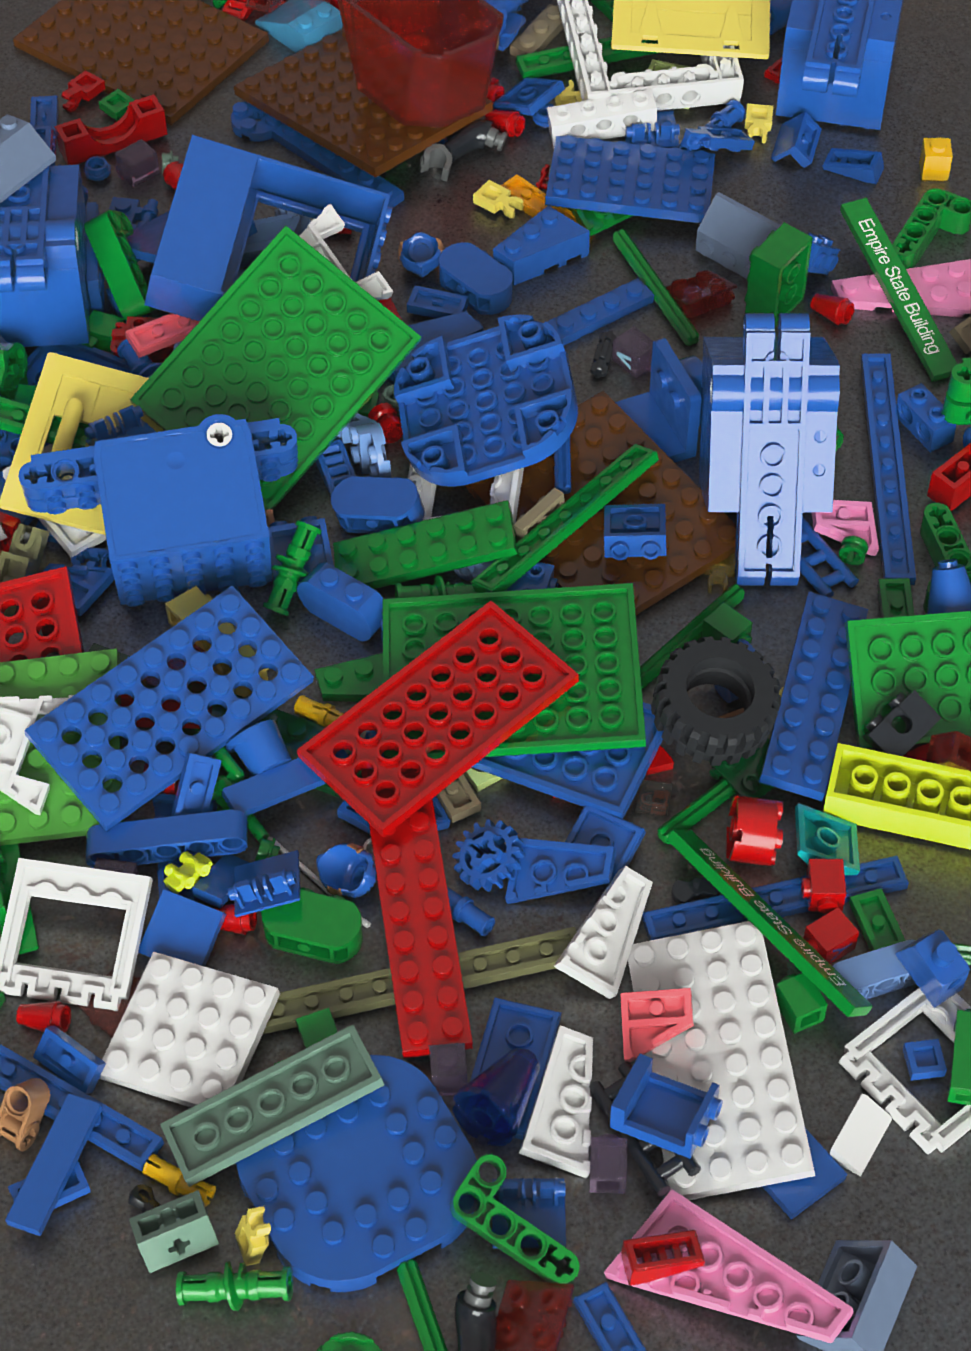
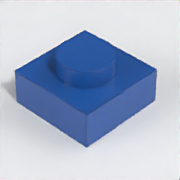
M939 1039L904 1043L903 1053L910 1081L945 1077L947 1068Z

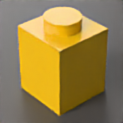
M923 138L919 159L921 181H948L953 158L950 138Z

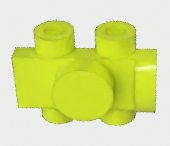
M185 851L179 857V861L183 865L178 868L172 863L168 864L164 869V874L168 877L163 881L170 891L178 894L183 888H192L201 879V876H207L210 872V867L213 865L212 861L199 852L193 856V854Z

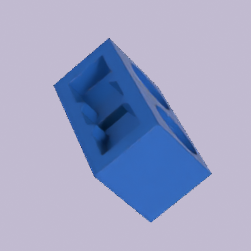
M922 383L898 394L896 404L898 420L930 453L954 441L956 424H951L944 419L945 416L944 414L942 415L943 404Z

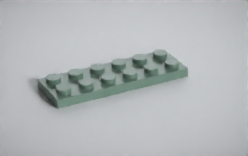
M352 1024L166 1120L160 1126L184 1180L190 1187L384 1086V1082Z

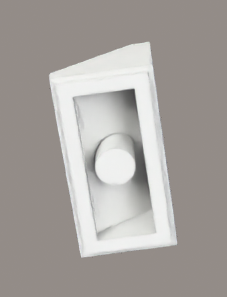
M862 1093L834 1142L830 1155L840 1166L861 1176L892 1121V1117L869 1096Z

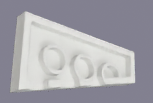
M560 1025L556 1032L519 1154L587 1178L590 1174V1161H588L591 1142L589 1113L591 1112L592 1097H590L589 1086L592 1080L593 1037Z

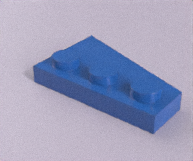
M520 838L524 843L520 849L525 853V857L517 859V862L522 866L521 870L513 869L511 872L515 879L513 881L508 880L505 901L507 904L609 884L612 879L616 850L610 846Z

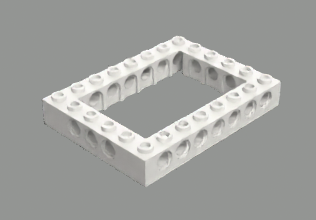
M557 0L582 101L652 89L657 111L727 104L732 99L740 102L744 78L737 57L700 55L703 64H699L697 67L678 69L677 67H671V69L657 71L647 69L645 72L626 74L625 72H618L611 77V81H608L607 63L603 61L602 43L598 42L597 24H594L592 19V6H589L588 0ZM723 45V48L735 49L734 46Z

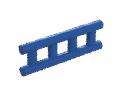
M767 516V525H768L767 535L769 536V535H770V517ZM802 516L801 543L808 540L817 551L806 557L801 555L800 573L820 595L830 598L834 595L830 587L842 581L849 588L856 586L859 579ZM826 560L835 572L821 578L812 567Z

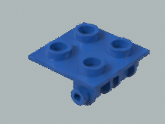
M674 111L657 112V122L654 124V131H651L650 123L646 125V132L645 124H631V126L626 127L625 141L629 144H651L655 147L678 148L680 144L678 138L680 126L675 122Z
M131 405L120 410V416L117 412H114L113 419L116 427H114L111 418L105 416L104 419L101 418L89 423L88 427L84 429L85 435L88 438L85 441L89 446H95V441L154 433L156 431L141 419L144 414L139 405L136 407Z
M298 850L234 867V883L227 890L230 900H235V917L301 900Z
M565 1178L504 1179L493 1198L566 1247ZM493 1216L492 1232L497 1235L506 1234L508 1230L507 1221L501 1216ZM522 1238L521 1248H539L534 1238Z

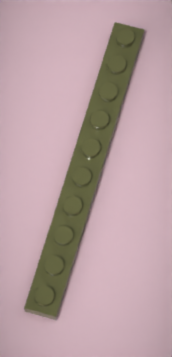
M570 927L459 952L458 956L464 989L555 969V963L576 934V928ZM390 968L280 992L278 1001L263 1034L297 1027V1018L326 1008L330 1009L334 1019L395 1005Z

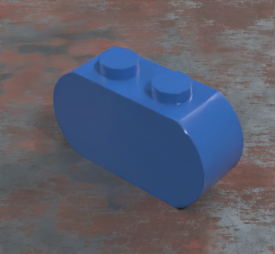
M472 243L452 244L441 252L439 257V281L443 288L450 293L469 296L468 306L482 315L497 314L510 306L513 297L512 272L505 265L500 264L490 257L486 251L479 249Z
M351 476L341 481L331 495L333 510L340 526L347 533L371 534L422 521L425 514L417 487L407 478Z
M321 562L317 564L298 584L297 594L299 599L310 613L362 642L368 641L380 628V619H383V597L373 588L329 563Z

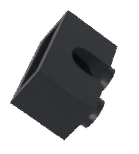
M915 690L907 694L901 691L888 703L892 709L884 717L879 713L867 723L865 727L869 731L862 737L875 751L903 757L941 717ZM896 716L901 717L905 722L906 727L902 734L892 727V721Z

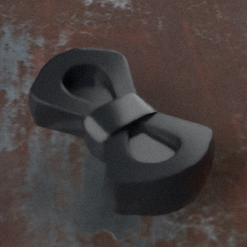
M702 877L701 879L694 878L690 882L676 880L671 894L677 904L690 902L695 897L705 896L709 898L718 896L720 892L705 877Z
M137 1185L129 1194L128 1203L141 1209L143 1213L161 1206L155 1200L153 1189L150 1186Z

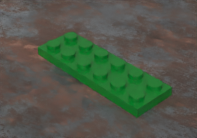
M508 500L333 543L335 567L373 589L517 555L512 510Z

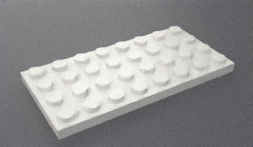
M750 921L632 944L628 963L634 992L690 988L692 991L694 1026L645 1054V1056L653 1058L652 1072L708 1092L712 1082L719 1084L718 1098L723 1100L718 1118L716 1120L710 1119L707 1125L709 1126V1133L703 1147L697 1146L693 1153L694 1158L701 1167L700 1172L695 1176H689L684 1168L667 1179L670 1188L686 1199L693 1200L815 1176L763 934ZM662 1148L665 1163L673 1158L675 1154Z

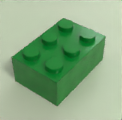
M784 222L776 231H771L767 239L760 246H756L749 256L751 263L750 272L747 276L748 289L744 298L746 302L745 313H774L776 327L778 325L779 313H790L804 299L813 237Z

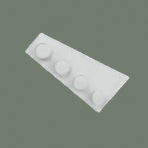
M627 866L621 868L565 948L554 967L608 999L616 996L653 882Z

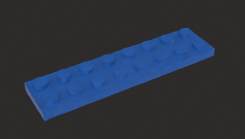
M808 592L781 694V705L773 725L759 779L760 783L823 801L851 686L845 622L866 619L868 609Z

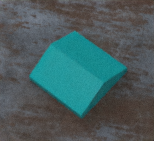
M798 803L795 806L797 855L807 864L809 859H843L845 876H857L860 872L857 824Z

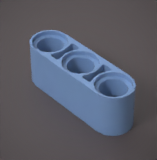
M915 940L902 941L835 963L832 967L867 1000L906 988L916 983L895 954Z

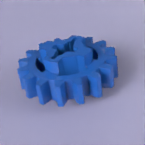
M487 819L485 827H481L476 822L474 823L475 831L470 833L465 830L463 832L466 837L465 841L456 842L460 852L452 855L458 862L453 867L460 874L459 878L467 885H471L477 891L482 886L487 892H491L493 884H496L501 889L503 888V880L505 878L511 881L515 879L511 872L513 869L521 870L522 868L517 859L525 857V853L520 849L524 843L517 836L518 833L511 826L507 827L501 820L495 825L490 819Z

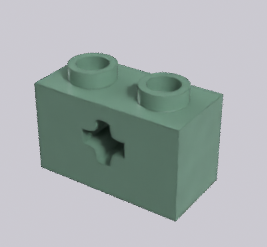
M199 1190L129 1218L137 1246L149 1273L219 1244Z

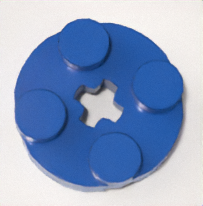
M246 101L237 102L232 107V130L240 138L244 135L254 142L270 140L273 138L272 130L283 124Z

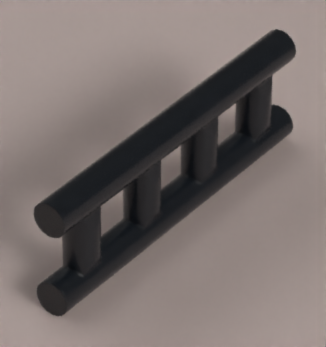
M624 1062L618 1067L622 1078L606 1089L600 1081H595L589 1086L590 1093L609 1121L613 1100H615L633 1067L630 1062ZM615 1130L658 1196H664L670 1191L671 1188L666 1179L684 1168L689 1176H695L701 1170L693 1155L689 1159L674 1153L675 1156L657 1167L648 1152L657 1147L656 1145L643 1140L639 1141L635 1137Z

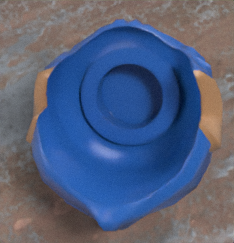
M416 232L406 241L400 242L398 260L402 262V265L408 271L423 278L439 266V257L444 247L439 238L432 237L424 232Z
M341 843L334 845L316 858L320 881L327 889V892L332 895L347 896L353 899L360 898L367 891H370L374 883H376V867L372 853L364 850V847L357 844Z

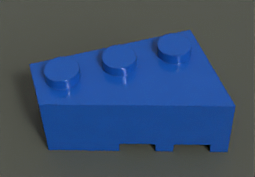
M548 205L494 247L493 259L505 265L512 272L513 286L544 274V269L554 265H558V267L567 264V260L576 256L581 258L588 256L590 231Z

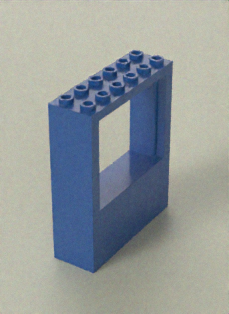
M192 135L151 272L144 305L201 321L237 279L258 202L316 219L323 209L331 204L345 223L344 228L361 233L350 278L357 282L374 274L378 268L382 254L380 253L381 246L383 247L387 234L386 226L389 223L393 207L388 206L390 194Z

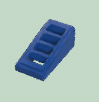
M831 148L822 165L823 170L871 184H877L884 170L882 152Z
M341 439L333 441L315 461L330 497L335 487L341 481L355 476Z

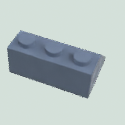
M8 114L0 119L1 203L56 161V155L29 122Z
M718 192L697 230L695 250L747 279L751 263L749 256L756 246H760L767 239L770 232L776 231L781 225Z
M836 1240L818 1285L853 1307L854 1314L832 1343L797 1333L796 1337L823 1351H884L917 1265L892 1240Z

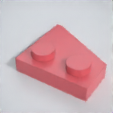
M690 988L620 993L625 1062L636 1060L639 1054L644 1055L694 1026L692 991Z

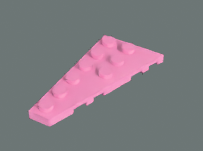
M971 259L906 269L930 315L962 318L965 314H971ZM874 274L832 280L831 290L833 295L848 298L854 304L855 309L873 311L876 307L892 308Z
M671 1189L631 1238L696 1230L705 1260L704 1266L648 1283L633 1285L634 1287L828 1343H832L854 1314L853 1307L673 1189ZM686 1244L681 1245L682 1256H689ZM667 1249L668 1259H674L671 1249ZM620 1252L604 1273L606 1279L629 1285ZM656 1253L651 1254L652 1261H658ZM637 1258L638 1264L643 1263L642 1258Z

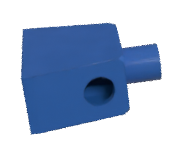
M941 929L921 936L895 954L934 1008L963 989L970 971L968 964L958 952L957 947Z

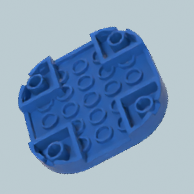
M531 315L503 316L498 318L499 326L447 343L443 336H440L425 343L411 354L413 360L410 361L406 369L401 367L394 384V397L398 403L403 433L402 448L419 476L430 483L440 486H464L536 464L551 456L567 441L577 422L578 402L567 352L558 332L551 324L546 321L544 323L535 321Z
M370 1055L384 1082V1086L236 1162L240 1185L245 1197H248L253 1208L261 1206L265 1208L263 1221L264 1224L270 1223L271 1230L268 1236L277 1251V1257L284 1267H291L292 1275L309 1286L312 1283L330 1288L331 1292H352L377 1284L376 1277L399 1266L401 1262L408 1261L437 1245H440L441 1249L448 1246L467 1228L453 1217L450 1211V1201L471 1167L477 1161L474 1151L431 1080L412 1064L395 1057ZM471 1195L460 1196L458 1200L460 1209L466 1214L474 1212L477 1204L476 1199Z

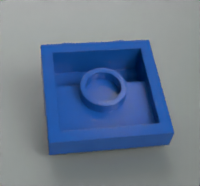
M665 504L605 505V558L613 557L615 560H624L627 557H645L652 560L658 556H667Z
M316 516L301 518L299 521L322 530L321 534H317L310 551V558L306 562L304 569L310 573L321 562H327L334 566L325 518L317 519ZM277 521L269 525L271 567L273 565H282L275 556L276 554L286 556L287 547L291 544L297 529L295 523L287 524L286 521ZM272 569L274 581L279 572ZM300 577V579H299V581H298V584H299L305 577Z

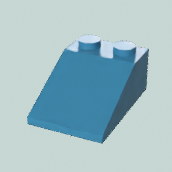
M289 0L257 19L255 23L262 30L297 53L304 47L319 42L323 37L341 30L343 27V13L324 0Z

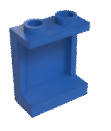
M639 1054L611 1105L610 1128L691 1159L696 1147H703L709 1133V1126L707 1125L710 1119L716 1120L721 1111L723 1100L718 1098L720 1085L712 1082L708 1092L659 1075L652 1072L653 1058Z

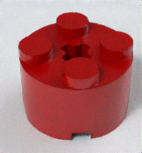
M747 796L733 797L729 816H732L731 823L726 831V858H729L728 861L774 866L776 849H781L783 841V829L777 828L778 821L782 818L783 801Z

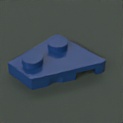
M49 563L42 572L65 567V565ZM67 566L70 572L78 616L81 617L114 581L112 568L106 567L105 572L88 571V566Z

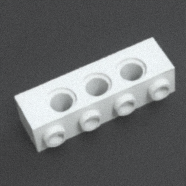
M652 89L547 107L549 132L553 149L556 136L572 135L577 138L606 140L625 136L626 127L631 126V124H645L646 132V125L650 123L651 131H654V124L657 122V107Z

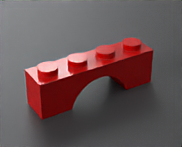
M155 94L129 102L128 109L123 117L107 127L93 128L86 125L80 118L55 126L59 151L67 165L80 164L94 156H105L168 135L165 112Z

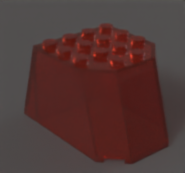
M337 0L358 90L399 123L408 126L441 128L485 108L491 88L504 14L484 0Z

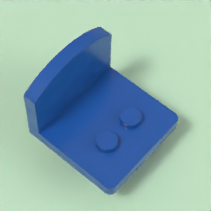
M666 338L653 341L649 392L615 403L674 463L696 456L699 427H701L702 362L694 355L678 359Z

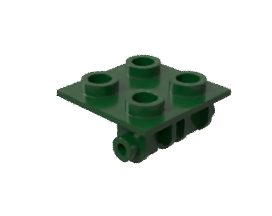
M767 738L762 748H757L755 754L748 759H744L741 756L738 763L729 765L727 761H722L721 766L712 765V769L709 771L711 777L716 781L724 778L740 796L761 798L774 788L759 782L770 740Z

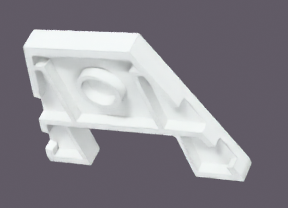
M329 204L316 219H313L308 224L300 237L350 278L323 240L342 231L345 225L332 205ZM379 271L355 282L376 300L388 299L392 296L393 290Z
M68 695L69 698L39 696L38 699H20L19 696L0 697V791L37 815H41L50 786L44 782L19 776L30 745L24 730L74 695Z

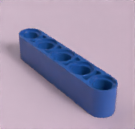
M222 810L119 822L107 832L101 825H95L87 831L85 861L92 868L106 869L177 861L185 851L193 854V856L199 852L206 857L241 853L247 848V815L239 810Z

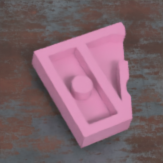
M833 500V512H811L814 531L841 543L848 536L860 537L869 546L866 554L871 556L877 555L879 545L872 502Z

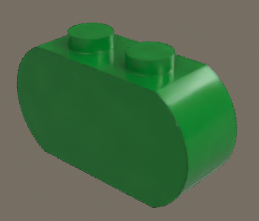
M301 887L300 901L261 911L264 936L267 943L273 949L333 964H341L352 959L359 952L363 943L360 911L353 902L347 901L341 896H326Z

